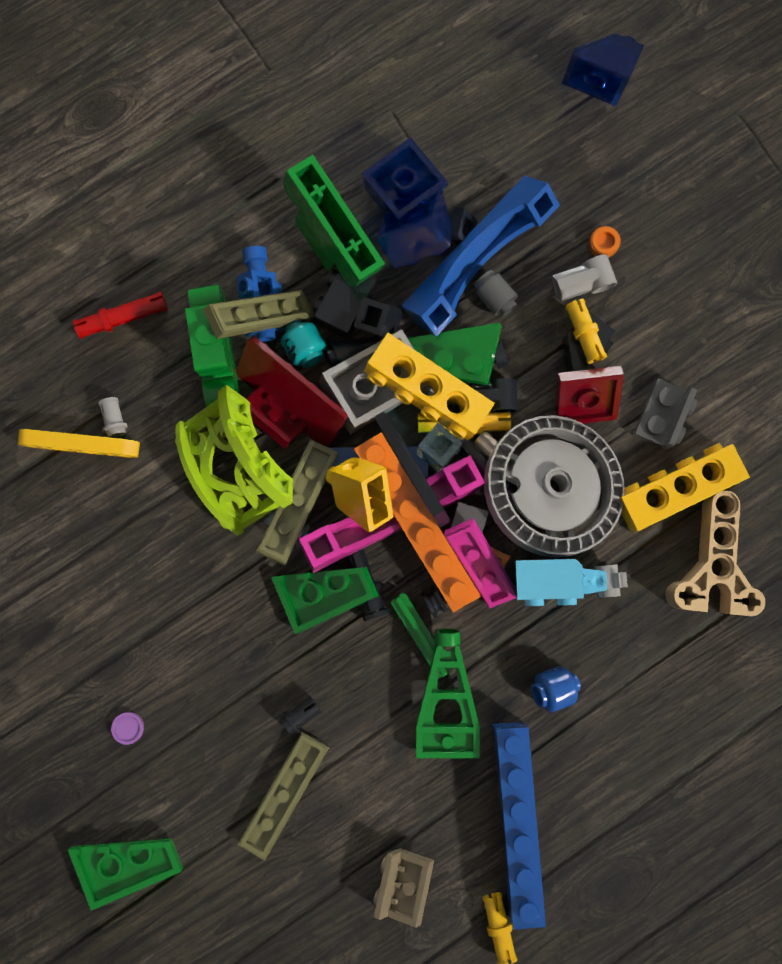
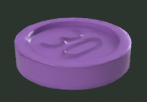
M124 712L114 719L111 732L117 742L129 745L141 738L144 732V723L136 713Z

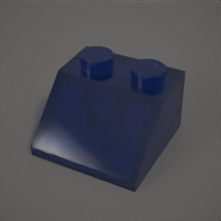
M614 33L577 47L573 51L562 84L616 107L644 45L636 42L630 36H621Z
M411 137L361 173L366 192L384 213L397 221L402 220L448 185L445 177Z
M435 186L386 208L377 240L394 268L403 265H413L421 258L431 254L439 255L449 248L453 230L441 186Z

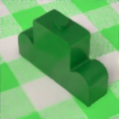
M314 155L288 169L283 178V185L291 201L299 208L295 223L325 269L329 272L337 267L342 278L351 287L357 286L380 271L385 265L384 261Z
M219 284L189 289L190 308H185L193 365L196 373L202 378V389L206 407L218 399V391L225 385H228L240 394L231 337L216 339L203 311L209 304L226 302L224 291Z

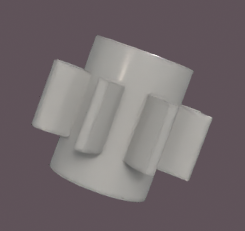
M618 564L594 566V570L606 571L607 590L596 592L597 598L621 596L620 588L628 587L626 572H618Z

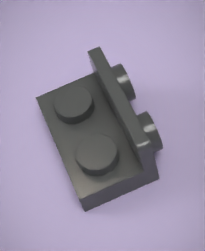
M656 379L633 436L663 449H669L675 446V444H680L686 432V428L683 427L687 416L690 417L697 405V399H694L697 389L691 387L685 390L662 379Z

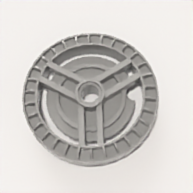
M555 415L539 416L525 420L513 427L498 441L487 461L484 475V493L488 509L501 531L516 545L529 552L554 558L582 553L602 542L611 533L619 520L623 509L620 497L625 495L624 478L620 464L607 442L593 429L579 421ZM550 436L570 442L543 440L527 447L519 456L513 453L520 443L535 437ZM508 463L513 464L511 472L506 470ZM550 480L558 484L559 492L552 489ZM506 481L516 485L518 488L511 496L519 512L530 523L545 530L546 535L528 526L516 513L508 497ZM602 490L601 506L597 517L584 533L575 536L574 529L584 524L595 512ZM556 532H563L564 538H558Z

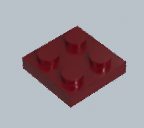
M621 366L558 373L555 416L568 417L583 424L618 420L624 378Z

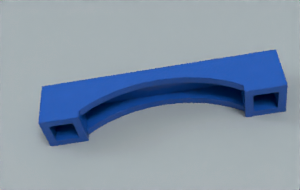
M523 176L401 305L416 326L437 337L457 315L454 310L458 300L478 270L508 242L534 226L540 227L551 216L560 204L549 184Z
M524 722L492 724L503 817L508 916L513 930L546 927L529 727Z

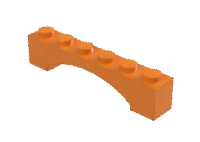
M381 432L354 448L360 459L386 467L393 514L452 612L458 611L481 597L384 433Z

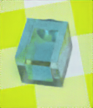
M437 423L418 445L416 455L437 472H440L460 451L463 442L440 423Z

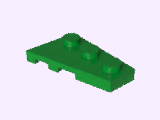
M500 323L441 332L437 337L429 334L407 339L415 351L459 380L488 386L502 326Z
M367 567L271 577L294 634L308 630L379 596Z
M172 838L71 846L68 849L91 911L178 874L183 870Z

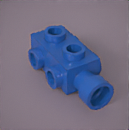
M250 246L242 250L243 263L247 265L248 271L236 277L239 300L282 293V286L276 281L275 272L266 271L265 263L268 262L266 247ZM283 327L246 333L244 336H254L261 342L275 340L276 335L284 331Z

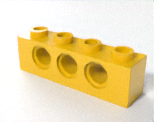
M387 333L363 371L368 374L367 378L379 387L386 386L395 392L394 396L399 401L407 405L412 403L421 409V414L432 422L439 421L448 427L447 431L452 436L461 440L464 438L469 440L477 433L495 404L390 333ZM397 366L404 368L408 377H397L393 372V368ZM420 384L430 385L434 395H424L420 390ZM447 401L457 403L460 413L454 414L450 412L447 408Z
M720 443L703 450L705 456L696 461L691 456L676 463L677 470L667 474L666 470L663 469L649 476L650 483L640 487L638 482L625 487V495L620 497L623 503L621 514L630 532L640 531L750 478L734 445L731 444L722 448ZM704 465L709 466L712 470L713 475L710 481L705 479L702 474ZM676 478H680L685 483L683 494L678 493L674 487ZM649 491L654 492L658 497L656 507H652L647 503L646 496Z

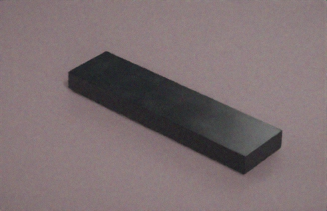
M384 412L375 417L376 421L439 527L449 523L448 515L389 416Z

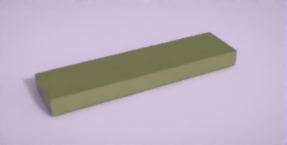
M302 290L209 304L203 309L216 339L288 326L298 320L301 323L309 322L315 317Z
M311 439L309 440L292 475L293 503L285 508L281 506L276 508L256 553L286 565L325 483L326 473L334 464L338 455L337 451Z
M304 731L301 732L238 843L240 847L262 860H266L327 753L328 745Z

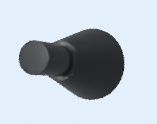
M376 335L361 341H329L328 348L325 349L327 362L330 367L336 366L378 343L381 339Z

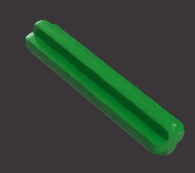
M402 593L392 599L391 605L428 665L431 666L436 646L435 639L408 595ZM441 668L438 679L448 675L452 668Z

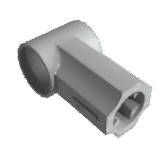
M606 254L593 257L585 261L581 266L555 274L551 278L554 293L560 302L588 292L597 294L617 285V280Z

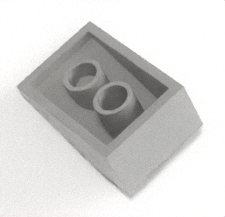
M402 329L392 334L414 349ZM383 340L323 372L320 377L319 384L326 396L339 404L347 413L344 425L350 435L375 421V417L383 412L388 413L403 403L394 396L395 392L386 386L379 387L367 378L368 374L363 372ZM399 366L393 368V372L397 377H408L404 368ZM420 384V390L422 391L430 385Z

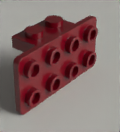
M254 336L248 339L236 373L240 379L255 390L246 398L250 402L252 422L284 449L303 432L317 443L329 448L346 421L347 413L339 404L333 402L322 393L315 384L309 382L298 373L291 364L285 362L274 353L267 344Z

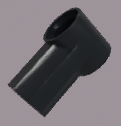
M494 379L489 381L488 386L475 383L467 384L495 403L490 410L491 413H512L518 411L516 379Z

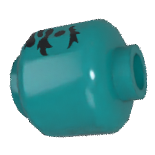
M298 320L285 328L286 333L281 338V346L293 365L309 368L324 358L323 353L326 349V342L313 323H301Z

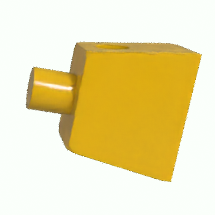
M352 457L338 466L331 467L327 471L326 481L332 485L336 506L370 533L394 517L386 467Z

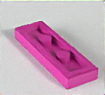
M473 518L445 530V538L489 609L517 598L515 586Z

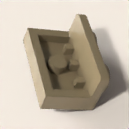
M401 848L388 852L381 863L380 872L382 880L374 896L373 904L376 907L374 918L381 920L389 917L415 928L420 926L434 860Z

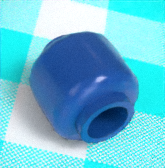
M557 666L535 676L534 684L531 685V693L539 708H544L552 713L574 705L578 699V691H580L581 687L579 679L574 673H570L562 666Z

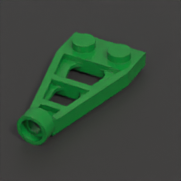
M452 628L435 630V651L416 721V759L480 758V726L459 646L460 630ZM442 646L454 647L451 650H445ZM441 668L456 669L458 677L457 689L437 688L438 675ZM441 699H455L460 705L462 713L461 722L435 723L433 715L437 702Z

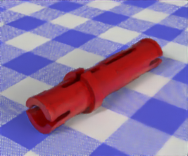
M158 292L108 310L106 308L99 309V313L73 320V325L79 339H83L105 330L107 333L114 331V327L167 311L168 307L162 292Z

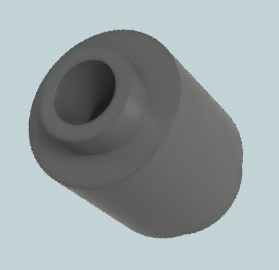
M489 270L475 282L474 287L477 290V296L494 316L499 313L505 316L517 306L515 299L518 297L517 293L499 273L495 274L493 270Z

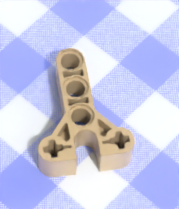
M721 491L704 499L702 504L698 562L681 581L673 582L666 589V600L673 608L708 612L709 592L713 585H717L721 594L719 613L756 616L763 611L765 607L764 595L758 589L751 587L736 564L740 500L733 492ZM718 498L723 499L726 503L724 513H720L716 508ZM717 528L724 534L721 544H718L714 539V532ZM716 559L722 565L719 575H715L712 571V563ZM679 592L695 595L696 598H679ZM734 599H749V605L734 602Z

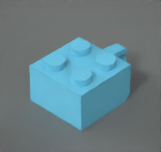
M576 559L516 561L517 600H524L525 606H544V599H557V605H577V599L584 598V594L607 590L606 571L584 569L582 564Z

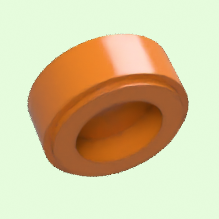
M602 226L592 233L588 245L594 256L606 254L609 258L620 247L621 239L614 228Z

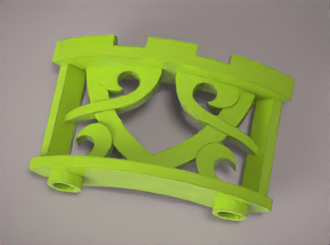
M225 385L218 391V399L187 422L179 421L176 424L175 443L184 471L198 497L218 519L223 528L229 529L239 536L244 533L245 528L279 506L285 508L293 503V478L287 475L275 463L267 451L260 452L253 439L257 436L252 422L250 402L228 385ZM216 446L223 451L234 452L238 461L235 466L234 475L237 484L222 480L213 475L212 461ZM245 471L248 473L250 477L246 478ZM266 494L268 498L261 501L257 495ZM248 500L252 508L245 512L242 508L246 507Z

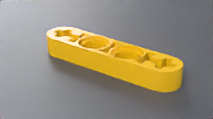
M19 429L17 445L39 449L138 458L140 442L119 438Z

